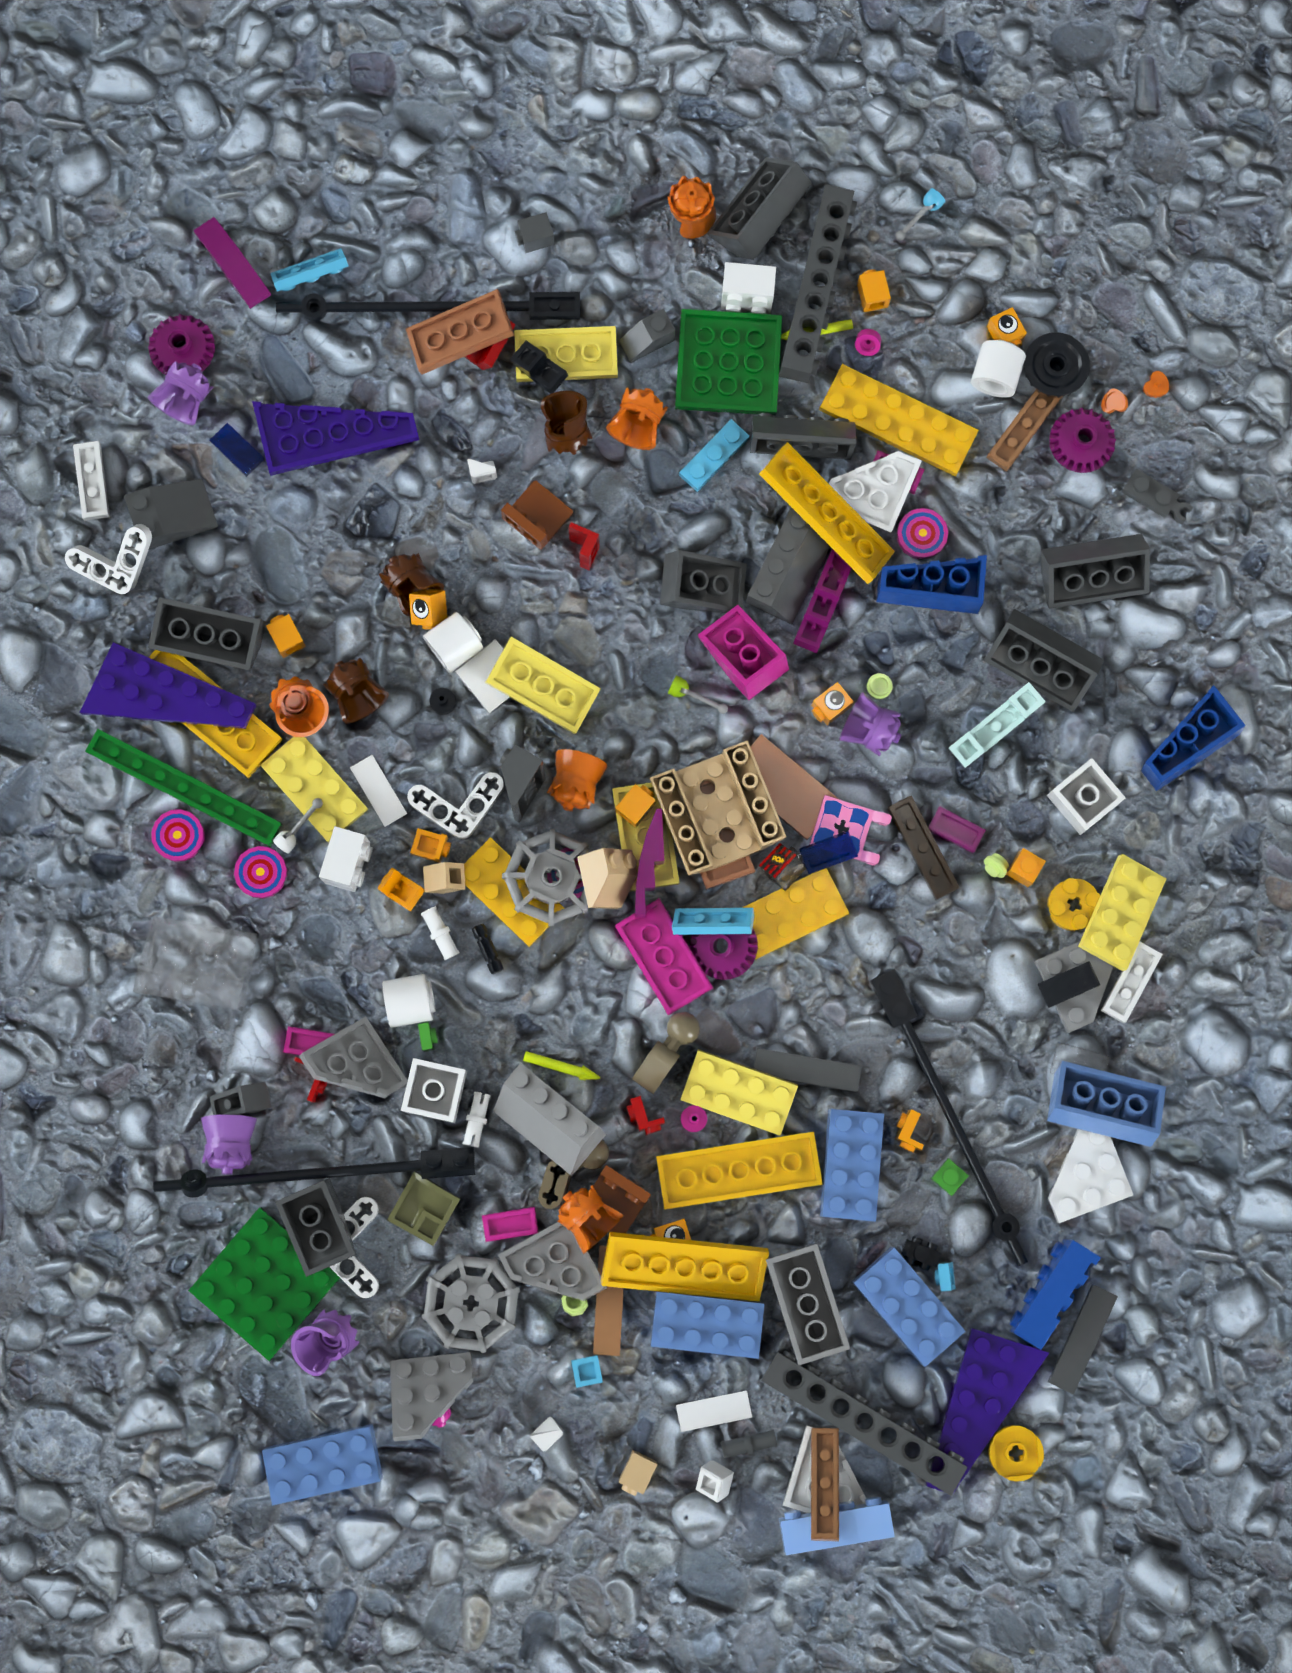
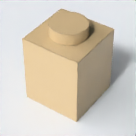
M443 862L423 866L425 893L445 894L465 890L464 863Z
M632 1450L619 1478V1483L623 1484L621 1489L636 1496L637 1492L644 1494L658 1465L657 1461Z

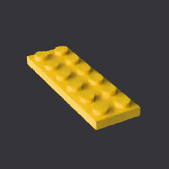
M844 364L841 365L819 411L836 419L845 418L849 422H855L856 429L955 477L979 431Z
M788 442L780 448L759 473L867 584L875 579L882 567L894 554L895 551Z
M154 650L149 656L153 660L221 688L184 656ZM252 714L246 729L181 722L248 779L283 740L254 714Z
M814 1132L656 1156L664 1210L823 1185Z
M609 1232L601 1285L760 1302L767 1267L766 1259L769 1257L768 1248Z

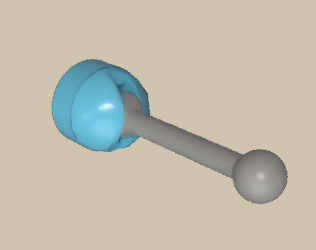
M931 188L926 193L923 199L924 207L903 230L896 232L897 240H904L905 234L927 210L936 211L942 207L945 199L937 190Z

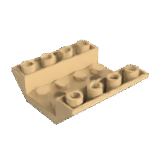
M748 740L723 749L720 755L678 771L671 769L650 777L688 876L713 870L752 855L787 837ZM704 781L712 782L715 786L714 792L711 794L702 793L700 790L701 783ZM723 829H730L734 833V839L731 842L726 843L720 839L719 833Z

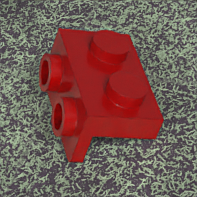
M641 1096L630 1099L631 1105L626 1108L630 1121H636L639 1132L645 1130V1134L648 1135L661 1131L660 1125L665 1124L664 1117L648 1122Z

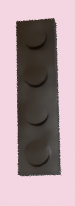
M912 795L889 806L887 809L935 901L958 890L960 887Z

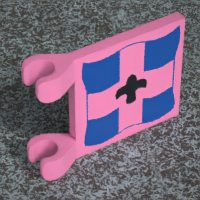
M824 795L810 845L874 866L879 863L880 855L863 850L871 821L887 826L890 824L892 816Z

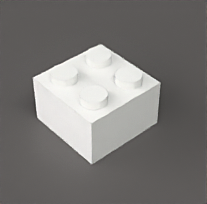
M725 262L721 310H726V312L771 314L776 267Z
M1092 758L1047 795L1079 835L1083 834L1125 799V796Z
M334 826L319 878L325 884L355 892L357 886H362L365 876L362 868L365 861L369 862L373 847H370L368 838L364 834Z
M413 1058L401 1111L455 1123L467 1071Z

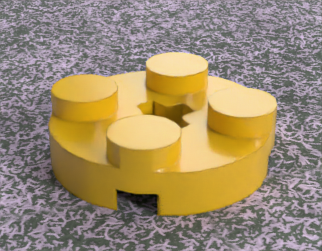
M1069 878L1060 882L1051 890L1047 900L1052 921L1067 931L1086 928L1100 898V894L1097 893L1094 886L1082 879ZM1076 898L1079 900L1078 904L1081 908L1080 910L1075 909L1071 911L1069 909L1070 904L1067 902L1069 899L1074 900Z
M1009 1425L1001 1428L992 1436L988 1448V1456L992 1467L999 1475L1010 1481H1024L1030 1479L1038 1468L1041 1467L1044 1459V1449L1040 1439L1031 1430L1020 1425ZM1015 1445H1017L1018 1449L1023 1450V1455H1019V1460L1014 1461L1013 1456H1009V1451Z

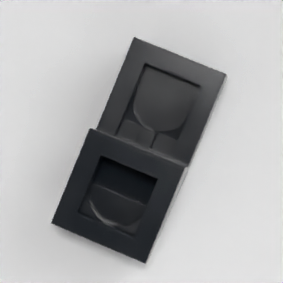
M527 340L510 358L516 367L551 394L568 377L566 370L548 359L543 351Z
M1090 961L1037 985L1048 1008L1098 987L1100 983Z

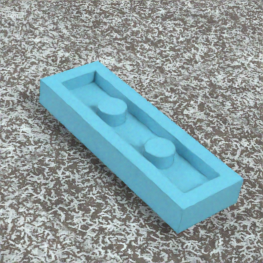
M342 248L272 272L270 275L277 292L281 290L289 291L300 283L314 282L320 276L328 273L337 274L345 267H348V263Z
M731 419L679 472V476L698 492L749 440L750 435Z
M675 908L672 923L673 935L752 934L755 916L754 909Z

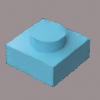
M953 1262L938 1264V1269H935V1282L937 1286L940 1285L941 1291L956 1289Z
M598 1355L571 1360L576 1388L603 1383Z

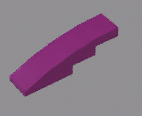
M215 217L193 230L227 280L250 309L271 296L270 291Z
M833 549L830 552L793 644L814 653L818 652L852 569Z
M662 808L655 811L639 860L635 891V918L646 917L645 891H655L654 865L664 864L665 861Z

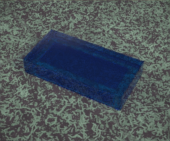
M228 423L209 440L246 477L264 461V457Z
M849 830L799 848L808 874L858 857Z

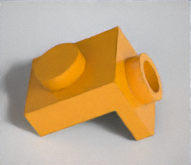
M418 828L410 854L441 863L443 857H448L451 843L447 842L448 836L446 834L440 835Z
M394 868L389 870L378 886L379 891L410 912L425 892L420 885L408 879Z
M910 1109L907 1114L902 1112L896 1124V1127L900 1129L895 1139L901 1142L900 1147L914 1153L915 1149L922 1150L924 1145L910 1138L921 1115Z

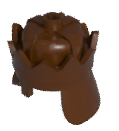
M558 391L547 395L541 400V409L547 419L545 423V441L548 451L550 452L552 449H555L559 454L571 452L575 455L582 446H587L588 438L592 439V434L586 421V398L575 391Z
M419 553L416 555L412 554L411 556L402 554L391 557L389 564L379 574L382 579L381 583L393 596L397 597L400 609L406 616H411L410 593L423 589L444 590V585L426 571Z
M361 658L357 661L350 660L346 663L343 661L336 663L334 670L327 679V684H323L337 700L344 723L355 722L370 715L381 707L389 697V692L372 678L367 664Z

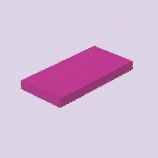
M658 898L646 906V917L635 918L634 913L614 926L666 1013L671 1015L714 987L682 935H673V919L661 899Z

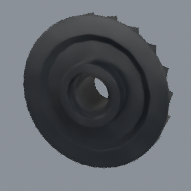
M1048 333L1042 335L1030 344L1025 353L1026 358L1023 365L1025 377L1028 378L1030 385L1038 390V393L1042 392L1048 397L1057 396L1059 398L1065 395L1069 396L1071 393L1079 390L1089 375L1090 360L1086 349L1077 339L1068 334ZM1053 363H1054V364L1059 365V367L1061 368V370H1060V371H1055V370H1053V369L1050 367V364H1053Z

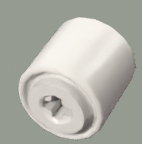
M988 340L983 342L972 375V386L991 396H1013L1026 358L1024 351L1015 344L1004 340Z
M454 612L423 635L433 654L449 673H452L483 650L482 638L471 622L458 612Z
M425 974L383 981L384 1002L390 1028L433 1020V1012H436L431 982L427 980Z

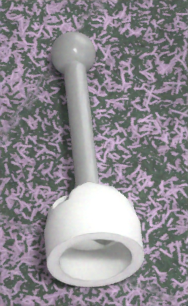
M320 798L314 799L311 808L291 831H281L273 839L275 845L289 854L296 845V832L316 809L322 807V800Z

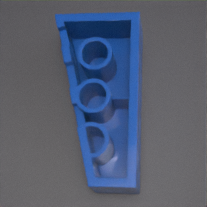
M987 555L972 559H966L965 557L955 558L954 561L940 562L939 560L929 561L927 564L919 565L911 563L884 566L878 578L876 602L978 614L984 601Z
M1213 685L1168 738L1147 759L1141 772L1154 789L1158 791L1238 737L1246 725Z
M1063 1239L1062 1242L1058 1241L1054 1245L1050 1253L1053 1258L1048 1266L1046 1264L1042 1266L1037 1274L1039 1279L1034 1289L1031 1287L1027 1291L1023 1299L1025 1302L1021 1312L1017 1310L1009 1323L1012 1326L1010 1329L1011 1333L1042 1350L1061 1320V1317L1058 1316L1059 1312L1062 1311L1064 1313L1072 1304L1075 1296L1072 1293L1075 1288L1078 1289L1081 1285L1083 1286L1088 1279L1087 1269L1090 1264L1097 1265L1101 1259L1100 1256L1074 1240Z

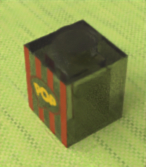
M781 843L759 865L768 879L784 891L806 869L800 860L802 855L792 846L788 849Z

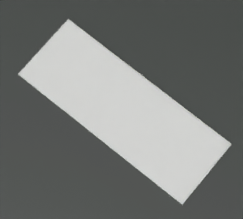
M373 755L350 767L385 827L407 814Z
M747 1391L676 1405L681 1432L752 1418Z

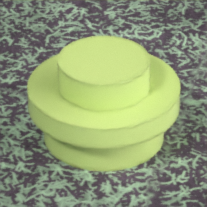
M877 673L869 678L866 688L871 697L884 699L890 695L893 684L887 675Z
M994 853L992 856H987L984 859L985 870L990 876L1003 878L1007 874L1009 864L1001 855Z

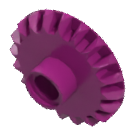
M179 314L175 317L169 316L165 321H160V324L153 329L152 336L149 337L148 349L154 366L164 375L167 374L169 366H172L175 361L178 364L186 363L189 366H192L193 363L197 364L202 368L201 371L203 372L213 359L215 341L208 326L200 319H196L191 315L184 316ZM186 341L183 347H175L177 342Z
M1071 409L1069 412L1063 413L1055 421L1050 431L1049 444L1051 452L1058 463L1070 471L1078 473L1096 471L1109 461L1115 450L1116 438L1114 436V429H1112L1109 420L1102 416V413L1098 414L1093 409ZM1078 435H1086L1089 438V442L1081 441Z
M752 928V934H692L689 947L706 975L714 979L728 980L739 977L751 967L757 955L758 942L755 931ZM721 938L725 939L728 943V949L725 953H721L717 949V942Z

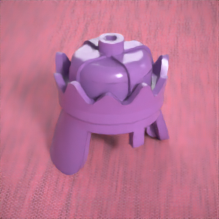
M175 361L172 366H169L164 382L148 396V399L155 407L168 416L184 424L195 425L199 405L214 387H209L208 379L202 374L200 366L194 363L192 366L186 363L178 364Z
M862 692L845 722L839 741L862 744L865 748L880 756V751H887L892 742L896 744L899 742L901 734L897 733L901 723L896 717H899L901 714L879 707L869 696Z
M210 1115L202 1117L201 1122L207 1140L202 1163H205L207 1160L211 1168L221 1169L224 1175L233 1174V1169H242L246 1165H250V1160H252L250 1139L257 1119L244 1115Z
M323 1310L312 1324L295 1332L291 1340V1351L295 1361L305 1372L312 1376L322 1375L327 1370L331 1361L343 1358L359 1344V1341L355 1340L357 1329L350 1325L351 1316L338 1315L336 1310L328 1313Z

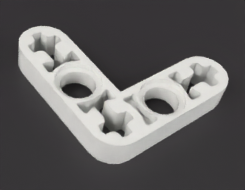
M136 524L128 529L116 562L82 545H77L68 550L65 554V561L69 568L116 593L126 594L137 585L152 541V534L149 528L142 524ZM139 532V538H141L142 541L136 544L138 537L135 535V533ZM77 553L80 555L79 559L82 560L80 563L77 561L78 557L75 556ZM127 553L135 556V566L130 565L126 561ZM97 563L105 567V576L98 574L96 571ZM124 577V578H125V579H124V582H125L127 585L123 586V585H122L123 581H122L121 579H119V578Z
M490 772L485 774L459 810L423 785L413 786L408 792L407 799L414 809L458 839H466L473 834L504 789V782L497 773ZM496 779L499 788L497 790L493 788L490 790L488 797H491V800L488 801L484 795L478 792L482 790L485 793L488 788L486 781L492 782ZM422 791L425 792L424 797L430 803L432 798L436 799L430 805L428 812L424 810L427 808V805L422 801H419L417 804L414 803L415 797L413 795L415 792L418 794ZM475 799H480L485 804L484 809L479 813H474L470 810V803ZM439 805L446 806L448 809V814L443 819H437L433 815L434 809ZM453 813L457 814L454 819L459 823L467 822V832L461 831L457 833L458 828L452 822H450L449 827L445 825L451 820Z
M371 1197L360 1198L344 1214L345 1220L351 1221L355 1225V1231L351 1235L352 1241L375 1219L379 1212L378 1203ZM361 1203H372V1215L364 1214L360 1218L364 1223L360 1226L357 1219L351 1217L350 1214L354 1211V1214L358 1215L362 1211ZM355 1256L348 1258L355 1264V1270L350 1275L342 1273L340 1270L341 1262L330 1266L358 1296L369 1298L377 1293L379 1289L378 1279ZM360 1269L364 1271V1274L360 1275L364 1281L372 1280V1292L368 1290L362 1292L360 1290L362 1284L358 1280H355L354 1284L350 1281L351 1278L358 1274Z

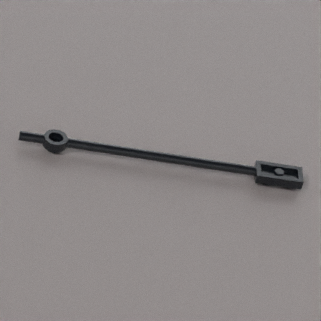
M529 292V301H503L506 311H529L530 320H580V292ZM312 293L305 296L302 302H276V313H303L308 320L319 321L326 316L327 312H445L468 301L326 302L321 295ZM314 306H318L319 310L317 312H312L311 308Z
M895 969L870 980L892 1028L901 1025L995 1217L991 1225L994 1236L1000 1240L1007 1241L1018 1266L1027 1263L1028 1260L1016 1238L1020 1229L1019 1222L1013 1215L1004 1213L910 1021L918 1016ZM1008 1222L1011 1229L1009 1232L1002 1230L1003 1223Z
M474 1147L421 1151V1160L206 1177L203 1171L193 1169L184 1173L181 1179L154 1181L153 1190L154 1192L182 1190L187 1197L196 1198L202 1196L211 1187L421 1171L422 1179L475 1175Z

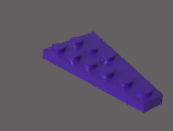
M970 1329L938 1439V1443H940L939 1450L946 1454L951 1450L965 1458L962 1463L967 1466V1469L956 1489L1038 1371L1049 1352L977 1329ZM934 1456L930 1470L934 1472L940 1471L944 1465L943 1459L939 1456ZM926 1481L927 1487L942 1491Z

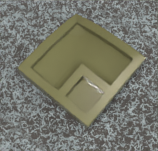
M414 1171L387 1220L434 1246L457 1206L460 1197L429 1179H422L421 1174Z

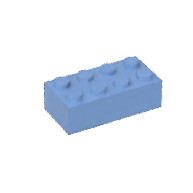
M1061 1061L1054 1074L1047 1121L1151 1147L1161 1131L1166 1086Z
M838 1109L828 1110L820 1217L876 1222L884 1114Z
M890 1247L851 1281L915 1359L924 1367L966 1332L895 1247Z
M656 1291L650 1345L651 1347L759 1359L764 1303Z
M373 1424L274 1445L262 1450L272 1506L376 1483L383 1479Z

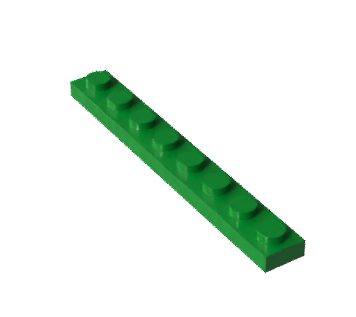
M99 729L96 730L85 750L89 755L271 847L273 839L277 836L283 825L262 812Z

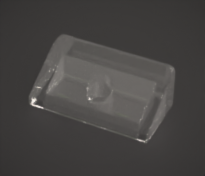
M1057 1042L1050 1073L1055 1074L1061 1061L1107 1072L1109 1056Z

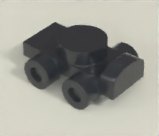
M913 1236L911 1241L906 1239L901 1254L905 1256L907 1263L914 1265L915 1260L920 1262L919 1268L929 1271L930 1266L937 1267L942 1254L936 1251L937 1245L928 1242L927 1246L921 1245L923 1240Z

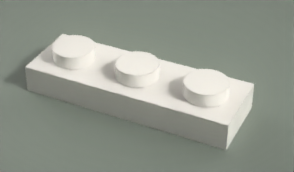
M99 441L74 444L73 449L82 518L84 521L108 518L110 513L101 444Z
M1139 941L1128 969L1122 971L1101 1011L1122 1023H1126L1163 954Z

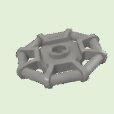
M550 829L546 833L522 842L519 840L515 844V851L505 873H502V879L506 882L515 905L514 910L517 913L522 912L548 923V926H554L557 922L580 913L585 914L588 911L585 890H583L580 899L573 894L578 882L582 881V876L575 866L574 859L589 853L587 848L589 845L586 842H579L556 832L555 829ZM549 842V849L545 850V852L534 854L530 850ZM555 843L572 849L574 852L568 855L556 850ZM526 855L530 861L525 872H517L523 856ZM552 870L556 871V877L559 880L548 883L544 874L551 873ZM516 880H524L529 894L524 899ZM533 898L548 904V912L528 903ZM567 899L574 904L554 912V904L561 903Z
M458 1253L455 1254L456 1257L435 1274L427 1277L426 1281L428 1284L424 1314L421 1315L422 1319L428 1322L444 1343L443 1347L446 1349L450 1347L481 1351L482 1354L487 1352L490 1346L509 1331H514L516 1327L514 1323L518 1293L521 1291L500 1266L497 1258L488 1259L464 1256ZM465 1267L487 1270L483 1277L467 1275ZM459 1268L461 1275L459 1279L450 1286L442 1283L444 1279ZM491 1273L494 1274L505 1291L497 1292L488 1280ZM440 1288L445 1291L443 1308L435 1310L437 1290ZM469 1295H473L475 1301H479L478 1307L475 1306L473 1311H469L468 1306L463 1303L464 1300L469 1299ZM507 1296L505 1317L503 1318L497 1315L499 1298ZM445 1314L454 1325L451 1334L438 1319V1315ZM495 1320L501 1324L483 1338L481 1329L491 1321ZM459 1330L476 1331L478 1340L459 1338L456 1335Z

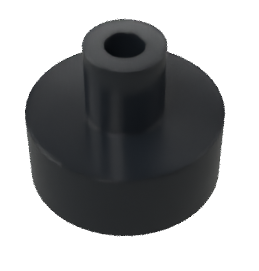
M447 688L434 690L429 699L432 710L439 715L451 713L456 706L455 696Z

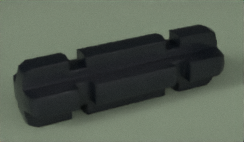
M479 924L473 927L472 932L475 939H478L477 943L485 961H488L487 966L490 973L496 974L501 972L504 967L501 960L497 958L498 954L490 936H487L486 926Z

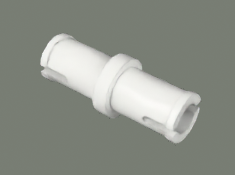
M435 906L422 912L421 916H423L431 932L430 937L436 941L444 960L459 954L460 952L457 950L449 934L451 930L443 923L437 907Z
M474 1092L470 1115L466 1116L468 1124L463 1145L479 1148L483 1125L487 1123L485 1116L491 1095H482L481 1092Z

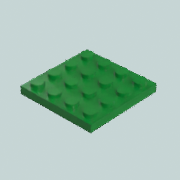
M681 309L675 409L742 414L769 413L776 416L782 315Z
M259 1207L188 1291L262 1356L271 1361L338 1282L340 1277L330 1267L306 1277L287 1230Z

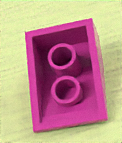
M739 605L698 634V638L732 683L748 700L752 699L789 670L786 654Z

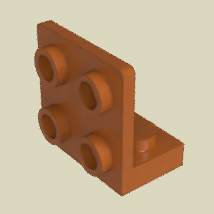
M535 480L512 506L508 502L501 509V515L504 521L538 549L542 550L573 515V510Z
M607 1165L593 1185L606 1205L624 1215L609 1232L627 1233L651 1196L650 1193Z

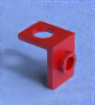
M294 1058V1061L304 1064L300 1058ZM315 1079L307 1100L315 1103L318 1094L324 1093L327 1082Z

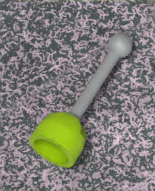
M678 675L675 676L667 693L677 698L687 694L717 708L721 714H725L728 711L726 704H718L689 690L687 681Z

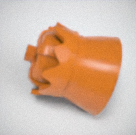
M682 176L677 184L671 186L670 195L668 196L670 210L673 216L681 222L680 234L687 239L705 235L716 220L715 196L712 194L711 184L709 182L703 183L699 177L688 179L686 176Z
M627 387L622 395L620 410L607 424L606 430L614 439L627 446L641 450L654 449L656 446L657 425L660 423L668 407L665 406L663 408V402L649 388L644 390L632 389L630 391Z
M296 676L290 680L280 679L278 687L271 692L272 702L269 706L275 713L277 724L285 733L294 737H307L319 731L325 724L329 713L327 699L321 691L312 686L308 679L302 680Z
M570 749L556 751V775L547 793L550 794L551 792V796L566 811H573V808L580 810L584 808L589 809L591 803L594 804L596 785L608 768L607 764L598 757L585 752Z
M593 1185L590 1186L591 1189L589 1191L586 1188H581L574 1194L571 1191L563 1196L566 1202L559 1208V1220L557 1221L574 1234L583 1254L596 1245L624 1217L622 1213L602 1201Z

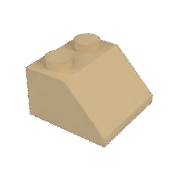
M601 848L578 856L588 908H622L637 877L636 859L632 850Z

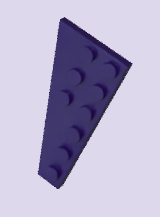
M252 401L270 476L419 440L413 413L393 411L371 412L365 411V409L344 410L338 407L312 405L290 406L284 403L263 404Z
M113 642L79 713L82 715L93 714L104 715L105 717H127L139 720L184 722L187 724H207L246 729L256 704Z

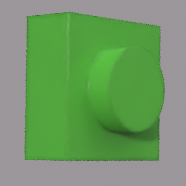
M429 1022L418 1024L422 1051L435 1050L434 1044L438 1043L436 1028H431Z
M947 1158L930 1179L950 1196H953L969 1175Z

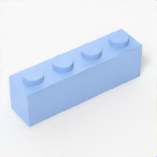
M881 1497L865 1499V1504L855 1505L854 1501L839 1503V1541H811V1513L801 1514L800 1510L785 1512V1517L779 1518L783 1548L786 1555L895 1537L889 1503L886 1500H882Z

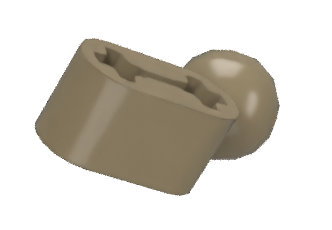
M680 1012L674 1014L667 1023L668 1037L664 1043L659 1040L632 1077L633 1081L650 1093H655L680 1057L676 1053L680 1046L693 1043L698 1038L700 1026L694 1015Z
M603 1139L577 1170L582 1167L595 1170L601 1168L607 1162L609 1148ZM552 1160L546 1167L538 1199L543 1207L555 1210L564 1204L563 1196L568 1192L572 1176L566 1172L565 1175H560L557 1179V1174L553 1172L554 1167L559 1168V1165ZM555 1190L554 1194L558 1196V1200L552 1201L550 1205L546 1194H550Z

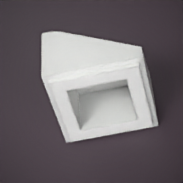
M467 459L472 483L476 484L497 478L494 461L481 463Z
M548 1417L530 1435V1438L543 1452H546L564 1434V1430L552 1417Z
M711 1460L701 1467L696 1490L718 1503L728 1496L734 1472Z

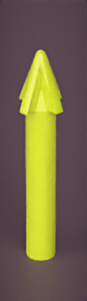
M852 319L828 323L827 330L822 329L820 335L853 329ZM811 327L803 328L806 332L814 331ZM790 330L783 333L781 339L788 340Z
M528 1051L525 1052L523 1058L525 1062L579 1077V1080H598L601 1078L584 1065L580 1067Z

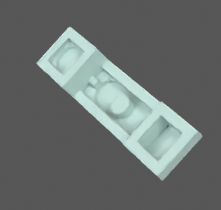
M1028 682L948 749L966 768L1027 719L1046 701Z

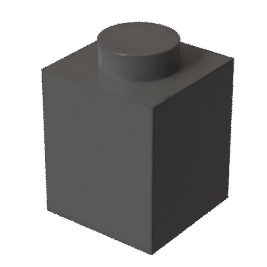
M547 212L517 220L518 230L514 232L518 246L523 245L525 253L554 245V234Z

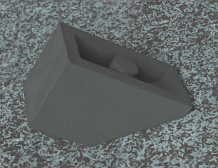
M662 309L640 320L619 339V344L629 362L632 363L675 341L676 330L665 310Z
M266 1081L238 1086L209 1097L213 1115L245 1116L271 1108L270 1094L267 1090Z

